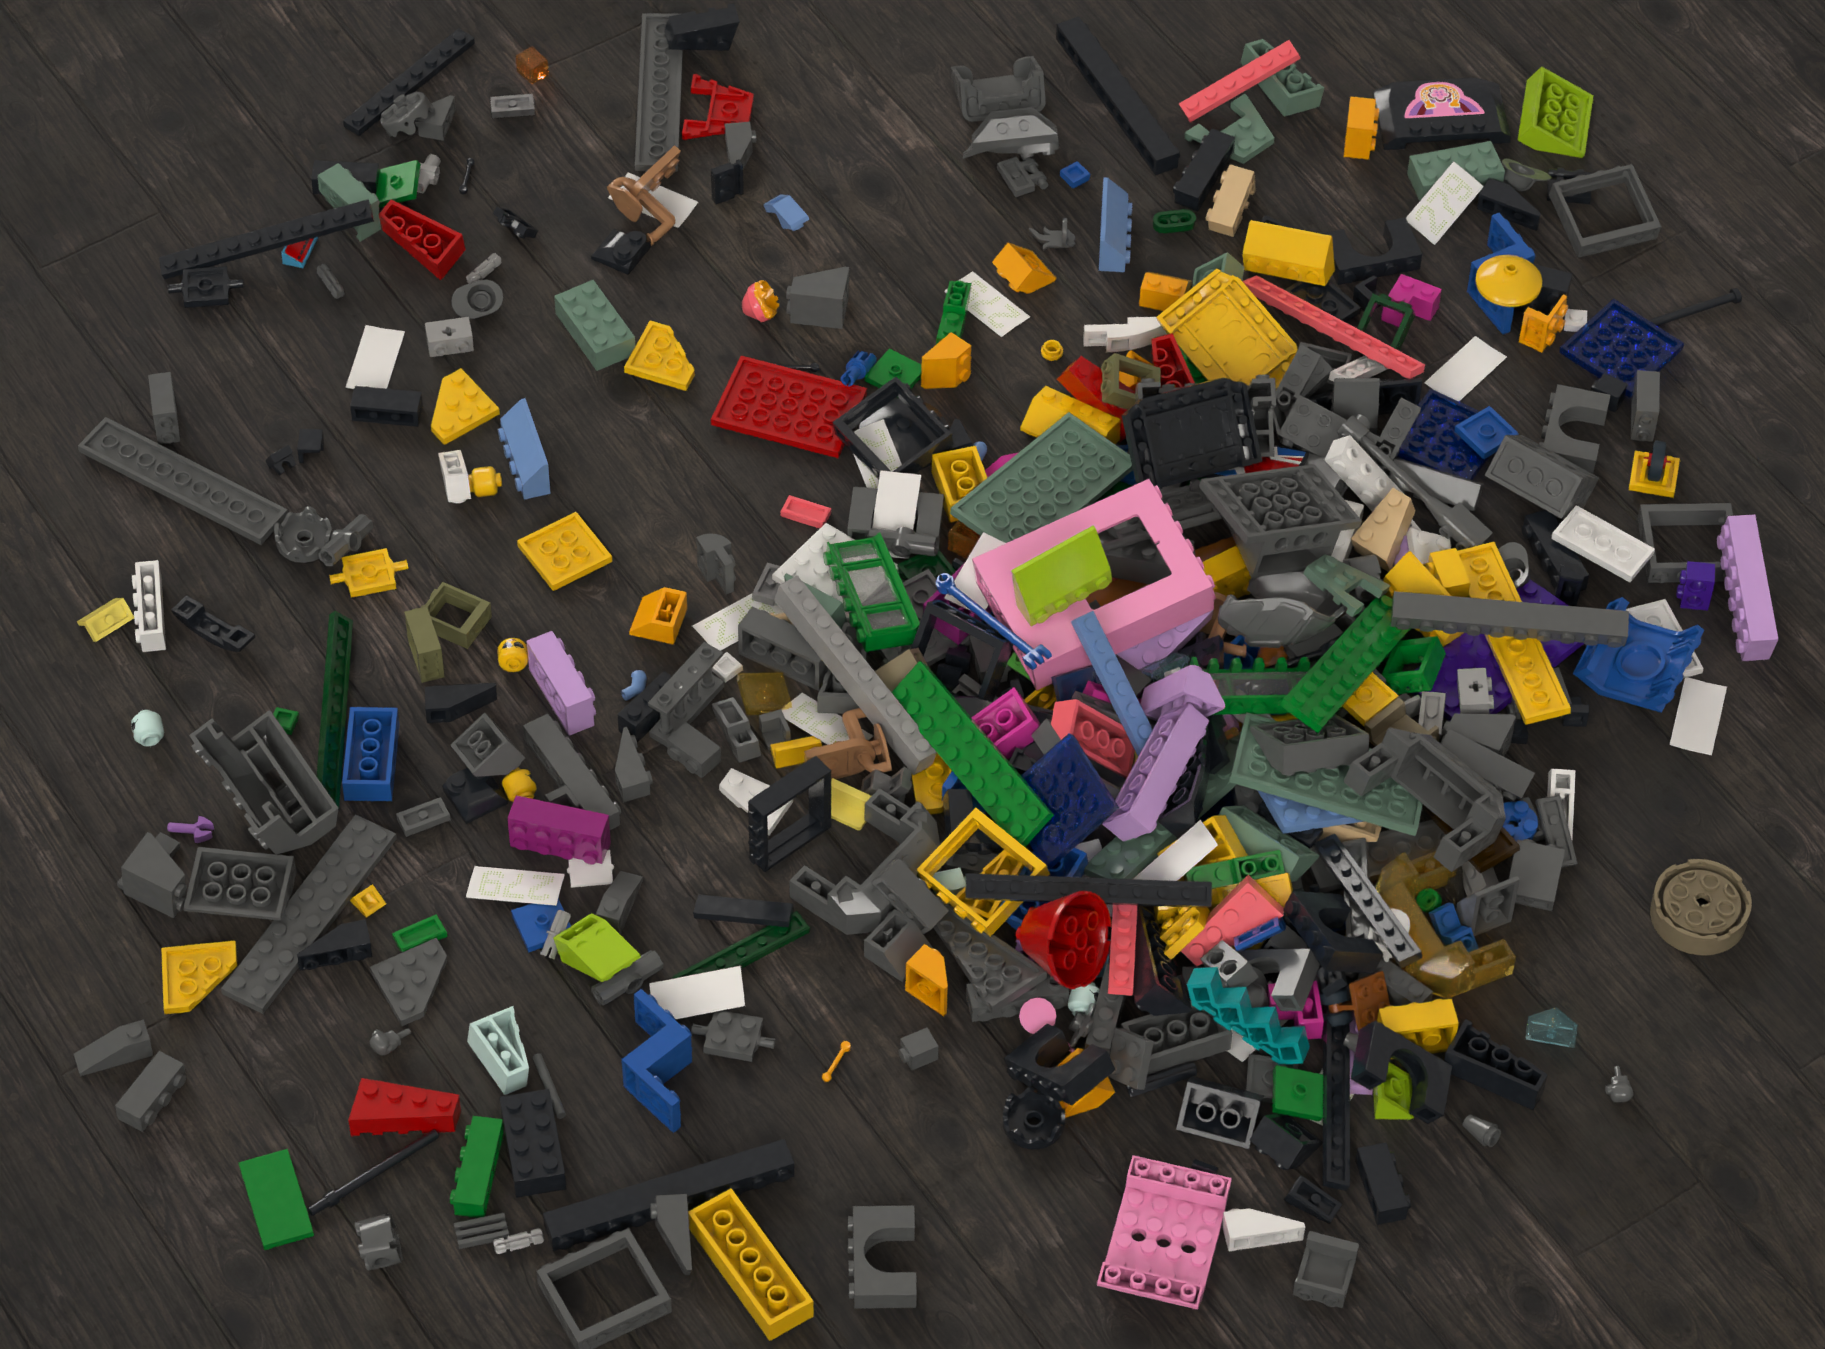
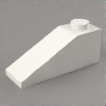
M461 450L438 453L448 502L463 503L467 499H471L468 473Z
M1551 769L1548 772L1547 797L1560 795L1572 840L1576 770Z
M1235 1208L1224 1212L1222 1228L1228 1251L1301 1241L1304 1238V1222L1249 1208Z

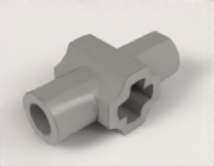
M430 154L427 156L424 164L420 163L417 192L424 193L429 184H437L440 174V167L438 166L441 162L438 156Z

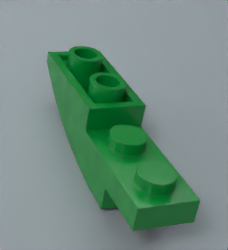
M963 281L949 282L936 344L951 332L962 339L972 283Z
M1276 850L1195 866L1184 874L1185 881L1212 882V889L1238 884L1247 875L1256 880L1284 874L1285 871L1281 852Z

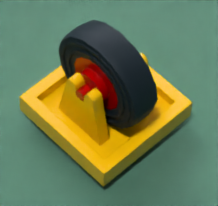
M1655 441L1652 453L1635 451L1629 490L1674 498L1680 458L1665 456L1666 442Z

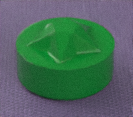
M1432 888L1421 890L1416 898L1417 907L1428 914L1440 907L1442 903L1441 895Z

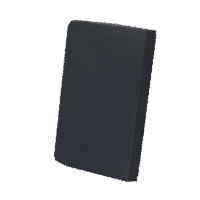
M1561 565L1554 596L1568 606L1576 607L1584 577L1570 568Z

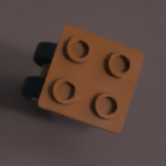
M1377 971L1374 974L1351 982L1349 984L1351 1001H1347L1349 995L1346 987H1343L1329 997H1326L1322 991L1319 992L1321 1005H1328L1330 1014H1323V1020L1326 1021L1327 1019L1331 1023V1027L1352 1022V1010H1354L1359 1031L1373 1021H1377L1379 1009L1390 1006L1383 971Z

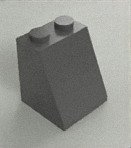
M840 267L793 277L792 286L787 287L786 298L790 299L787 303V314H790V323L843 329L849 300V267Z
M1454 713L1451 721H1446L1442 734L1445 736L1446 732L1451 729L1505 757L1511 745L1516 716L1511 714Z
M147 832L121 867L123 892L125 895L174 918L179 911L184 910L187 889L185 874L155 837Z

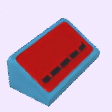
M318 237L284 246L281 254L283 264L304 268Z

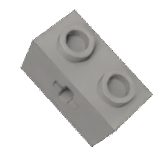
M469 317L425 323L430 357L474 351Z
M1486 668L1457 669L1460 714H1489V709H1494L1493 695L1488 694V691H1492L1491 677H1487Z

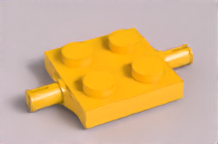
M387 548L342 557L343 573L329 575L331 585L345 582L352 598L396 589L395 572L408 570L407 560L393 563L388 555Z

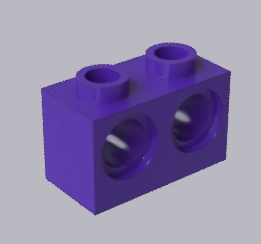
M1687 561L1686 569L1681 570L1680 584L1682 585L1678 584L1676 597L1680 598V608L1708 611L1715 583V564Z

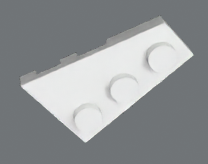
M732 768L719 784V790L738 808L741 807L747 813L748 800L769 787V785ZM793 799L767 816L769 836L792 805Z

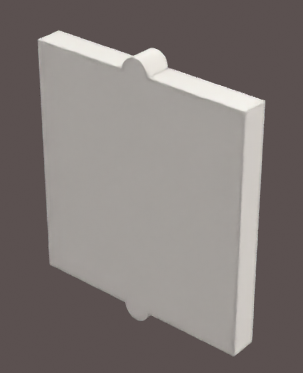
M607 850L603 864L595 863L590 865L580 859H570L567 873H570L571 888L612 884V869H614V865L611 864L610 850Z

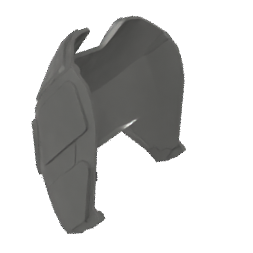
M1304 571L1251 578L1247 590L1256 599L1236 600L1230 594L1220 609L1219 617L1245 634L1244 641L1248 646L1280 648L1281 646L1298 644L1321 633L1331 626L1335 619L1345 612L1347 607L1342 603L1337 605L1332 600L1334 596L1327 589L1325 591L1320 590L1303 574Z

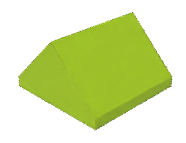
M1389 1062L1386 1082L1373 1088L1375 1119H1413L1414 1116L1409 1113L1412 1097L1411 1077L1408 1073Z

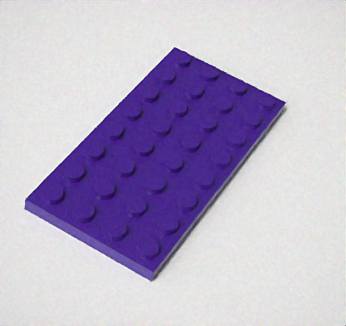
M1532 580L1516 589L1522 602L1568 606ZM1464 633L1443 647L1446 655L1432 690L1424 692L1446 693L1444 717L1447 720L1451 721L1454 713L1460 714L1457 669L1486 668V675L1491 677L1492 691H1488V694L1493 695L1494 709H1489V714H1497L1507 704L1511 703L1512 694L1485 634L1471 636ZM1557 640L1540 641L1552 668L1556 667L1584 644L1581 642L1566 644ZM1422 692L1411 693L1414 696H1422Z

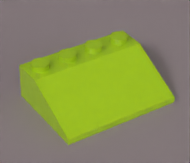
M1541 66L1526 83L1518 141L1534 150L1583 158L1586 150L1593 95Z
M1094 525L1011 570L1016 606L1030 626L1043 623L1049 616L1066 610L1069 605L1086 599L1089 594L1098 589L1106 588L1112 582L1111 569Z

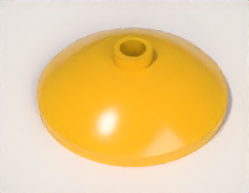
M1514 255L1492 257L1483 262L1476 273L1475 281L1480 294L1488 301L1504 307L1526 305L1539 295L1542 288V276L1537 267L1530 261Z

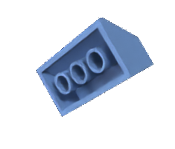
M1104 177L1099 271L1125 272V263L1130 264V250H1126V247L1130 248L1131 234H1127V231L1131 232L1132 219L1127 217L1132 216V203H1128L1127 192L1109 178Z
M524 398L518 401L500 419L501 428L498 429L500 442H505L503 449L505 457L511 460L509 462L511 474H516L517 478L514 479L518 492H522L525 500L550 494L548 462L528 404Z

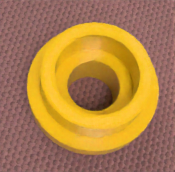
M1048 340L1041 348V355L1046 360L1055 361L1062 357L1063 348L1058 341Z

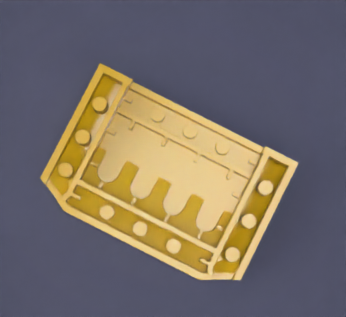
M1217 268L1156 317L1167 334L1173 333L1181 351L1207 381L1227 378L1249 385L1251 380L1256 378V375L1266 374L1270 378H1275L1277 390L1298 351L1296 343L1241 279L1223 273Z

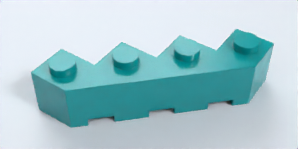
M1218 967L1194 968L1187 983L1192 1006L1200 1011L1203 1009L1214 1016V1021L1229 1031L1233 1029L1242 1035V1040L1257 1050L1261 1048L1272 1056L1271 1059L1279 1065L1302 1064L1310 1047L1305 1026L1281 1027L1276 1006L1252 1008L1247 987L1223 988Z

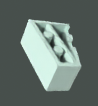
M513 1006L470 1023L467 1042L504 1095L526 1087L529 1065L523 1043L520 1040L519 1027L515 1021Z

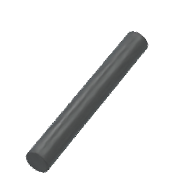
M536 1054L533 1056V1061L545 1089L550 1090L552 1106L556 1117L562 1119L566 1116V1112L542 1054Z

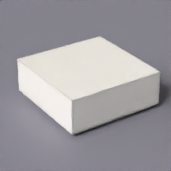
M728 652L723 654L712 667V672L725 683L743 671V665Z

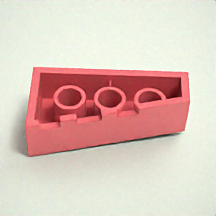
M1247 875L1209 913L1205 928L1181 952L1196 966L1203 964L1201 958L1221 940L1230 947L1233 946L1234 937L1273 918H1281L1284 914V908L1254 879Z

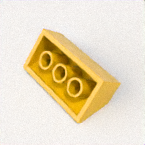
M1251 220L1243 249L1244 270L1325 286L1335 271L1332 236Z
M1045 386L1032 399L1020 427L1021 431L1037 438L1070 412L1106 439L1116 444L1120 440L1121 419Z
M1411 551L1407 552L1387 573L1383 581L1391 585L1385 595L1392 599L1394 591L1451 596ZM1416 629L1425 638L1438 636L1443 647L1464 634L1463 632L1448 634L1439 630L1424 632Z

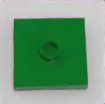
M418 160L380 169L376 192L380 202L379 208L386 206L390 200L400 203L416 199L421 167Z
M889 348L865 375V382L880 388L894 377H897L902 383L908 384L912 389L921 379L922 365Z
M1276 1065L1273 1069L1272 1112L1320 1122L1323 1118V1074Z

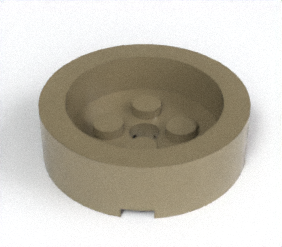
M1690 859L1687 863L1677 866L1674 864L1661 874L1655 885L1650 907L1652 924L1663 940L1680 951L1694 955L1722 953L1736 945L1745 933L1752 907L1750 892L1747 891L1742 883L1743 879L1736 872L1718 862L1705 859ZM1702 898L1707 900L1708 904L1699 906L1696 900Z

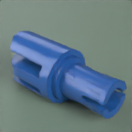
M858 350L846 364L847 371L841 376V382L845 386L848 384V387H850L856 379L864 378L875 365L876 356L873 353H870L868 356L867 352H860Z

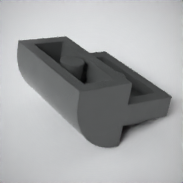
M703 534L696 537L697 567L706 581L709 582L716 579L726 595L734 592L736 576L733 567L736 564L732 556L731 542L718 534Z

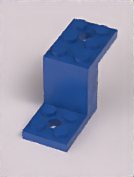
M1496 213L1491 217L1487 246L1493 253L1471 262L1467 292L1502 335L1510 332L1514 307L1500 306L1485 299L1476 286L1477 270L1483 262L1499 255L1518 256L1534 264L1535 253L1532 248L1526 245L1521 235L1514 231L1509 221L1504 219L1500 213Z
M640 989L634 994L635 1022L651 1037L622 1059L623 1087L674 1133L681 1128L680 1098L674 1091H669L663 1084L692 1062V1034L685 1025H680L675 1020L669 1010H664L660 1007L654 996L651 994L647 995Z

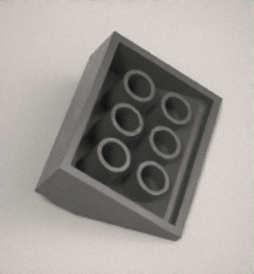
M1336 714L1319 733L1299 719L1250 726L1251 733L1273 768L1280 771L1282 775H1295V772L1299 771L1316 772L1319 768L1337 769L1340 765L1351 766L1353 761L1369 751V733Z
M198 847L183 909L189 912L281 921L292 894L297 873L294 856Z

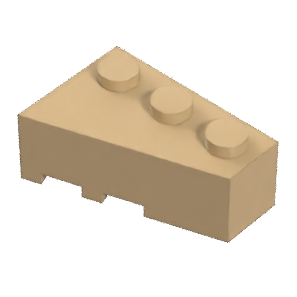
M1229 165L1227 172L1224 171L1220 181L1222 186L1214 194L1213 202L1215 204L1213 209L1209 208L1206 221H1208L1209 230L1234 237L1243 218V210L1249 206V202H1247L1250 194L1254 195L1256 187L1254 171Z
M1392 488L1351 538L1356 552L1362 556L1375 554L1379 566L1388 572L1393 568L1396 555L1399 554L1401 549L1400 545L1403 537L1406 536L1415 513L1411 498Z

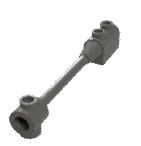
M1358 414L1355 417L1352 415L1338 430V433H1340L1339 439L1350 435L1425 503L1441 527L1439 529L1441 536L1447 539L1452 537L1457 542L1456 548L1458 551L1482 545L1493 532L1460 502L1451 508L1435 497H1431L1367 438L1366 435L1369 433L1371 425L1365 416Z

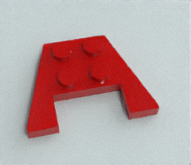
M693 74L691 94L712 95L707 121L684 120L682 139L725 134V124L750 122L754 94L732 86L726 88L718 85L717 81L711 79L706 81L701 79L700 75Z

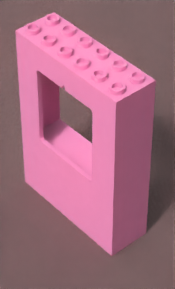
M1150 479L972 559L976 583L996 619L1035 649L1042 644L1052 654V657L1049 659L1042 656L1045 662L1041 665L1034 661L1037 668L1032 670L1023 661L1022 657L1026 654L1013 645V649L1036 691L1052 684L1051 677L1092 665L1071 624V621L1094 611L1116 655L1214 610V600L1216 599L1213 591L1215 587L1214 581L1210 575L1206 576L1203 571L1204 565L1199 556H1194V549L1190 540L1184 539L1180 523L1178 521L1174 522L1171 517L1173 514L1168 503H1163L1160 489L1157 485L1153 486ZM1133 517H1139L1154 544H1157L1156 548L1172 573L1170 576L1095 610L1091 609L1087 600L1084 599L1069 605L1062 612L1049 616L1043 623H1037L1033 626L1029 625L1016 606L1011 570L1093 525L1097 533H1100Z

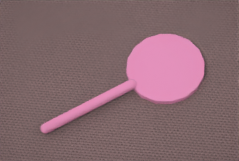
M1030 999L1024 1003L1020 1010V1022L1026 1031L1035 1034L1046 1024L1054 1026L1056 1021L1055 1008L1046 999ZM1070 1047L1069 1051L1072 1053L1075 1049Z

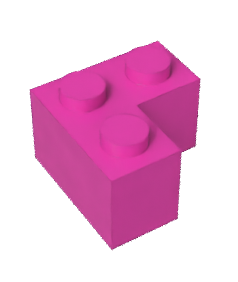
M1401 274L1388 296L1392 298L1391 301L1399 303L1403 301L1412 306L1411 309L1416 314L1415 316L1431 321L1439 308L1442 289ZM1383 306L1381 320L1399 327L1405 314Z
M1314 981L1303 1011H1280L1271 996L1276 983L1268 984L1269 1007L1276 1006L1279 1020L1294 1019L1295 1027L1305 1026L1308 1039L1322 1038L1324 1020L1317 981Z

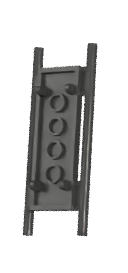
M1197 478L1192 479L1188 486L1161 493V500L1164 504L1168 503L1173 514L1171 517L1174 522L1178 521L1182 530L1222 519L1212 502L1199 487L1200 481ZM1133 517L1107 529L1106 531L1117 539L1101 543L1104 552L1151 539L1148 532L1143 531L1146 529L1139 517Z

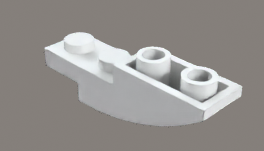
M1128 317L1127 324L1084 325L1083 343L1084 346H1106V352H1120L1150 345L1154 337L1168 334L1159 324L1156 317Z

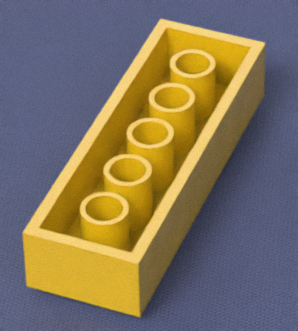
M732 1189L723 1192L688 1212L690 1231L769 1341L814 1317L812 1298Z

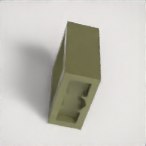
M1114 353L1101 366V372L1103 373L1101 384L1102 402L1128 410L1135 403V394L1119 389V371L1139 377L1141 380L1153 378L1155 382H1160L1161 368Z
M444 582L441 583L438 589L433 590L428 602L420 607H428L437 636L466 649L470 647L492 617L490 602ZM446 602L472 613L460 629L435 618Z
M428 607L415 608L404 612L407 639L421 682L443 678L442 650Z

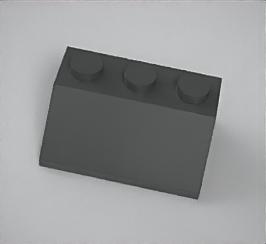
M486 713L481 715L451 744L454 751L476 777L508 775L512 770L517 769L525 759L504 731Z

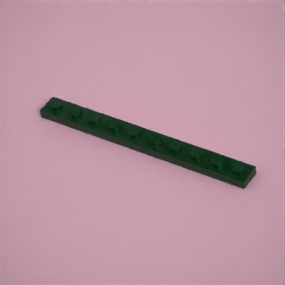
M334 611L329 614L317 778L339 809L353 620Z

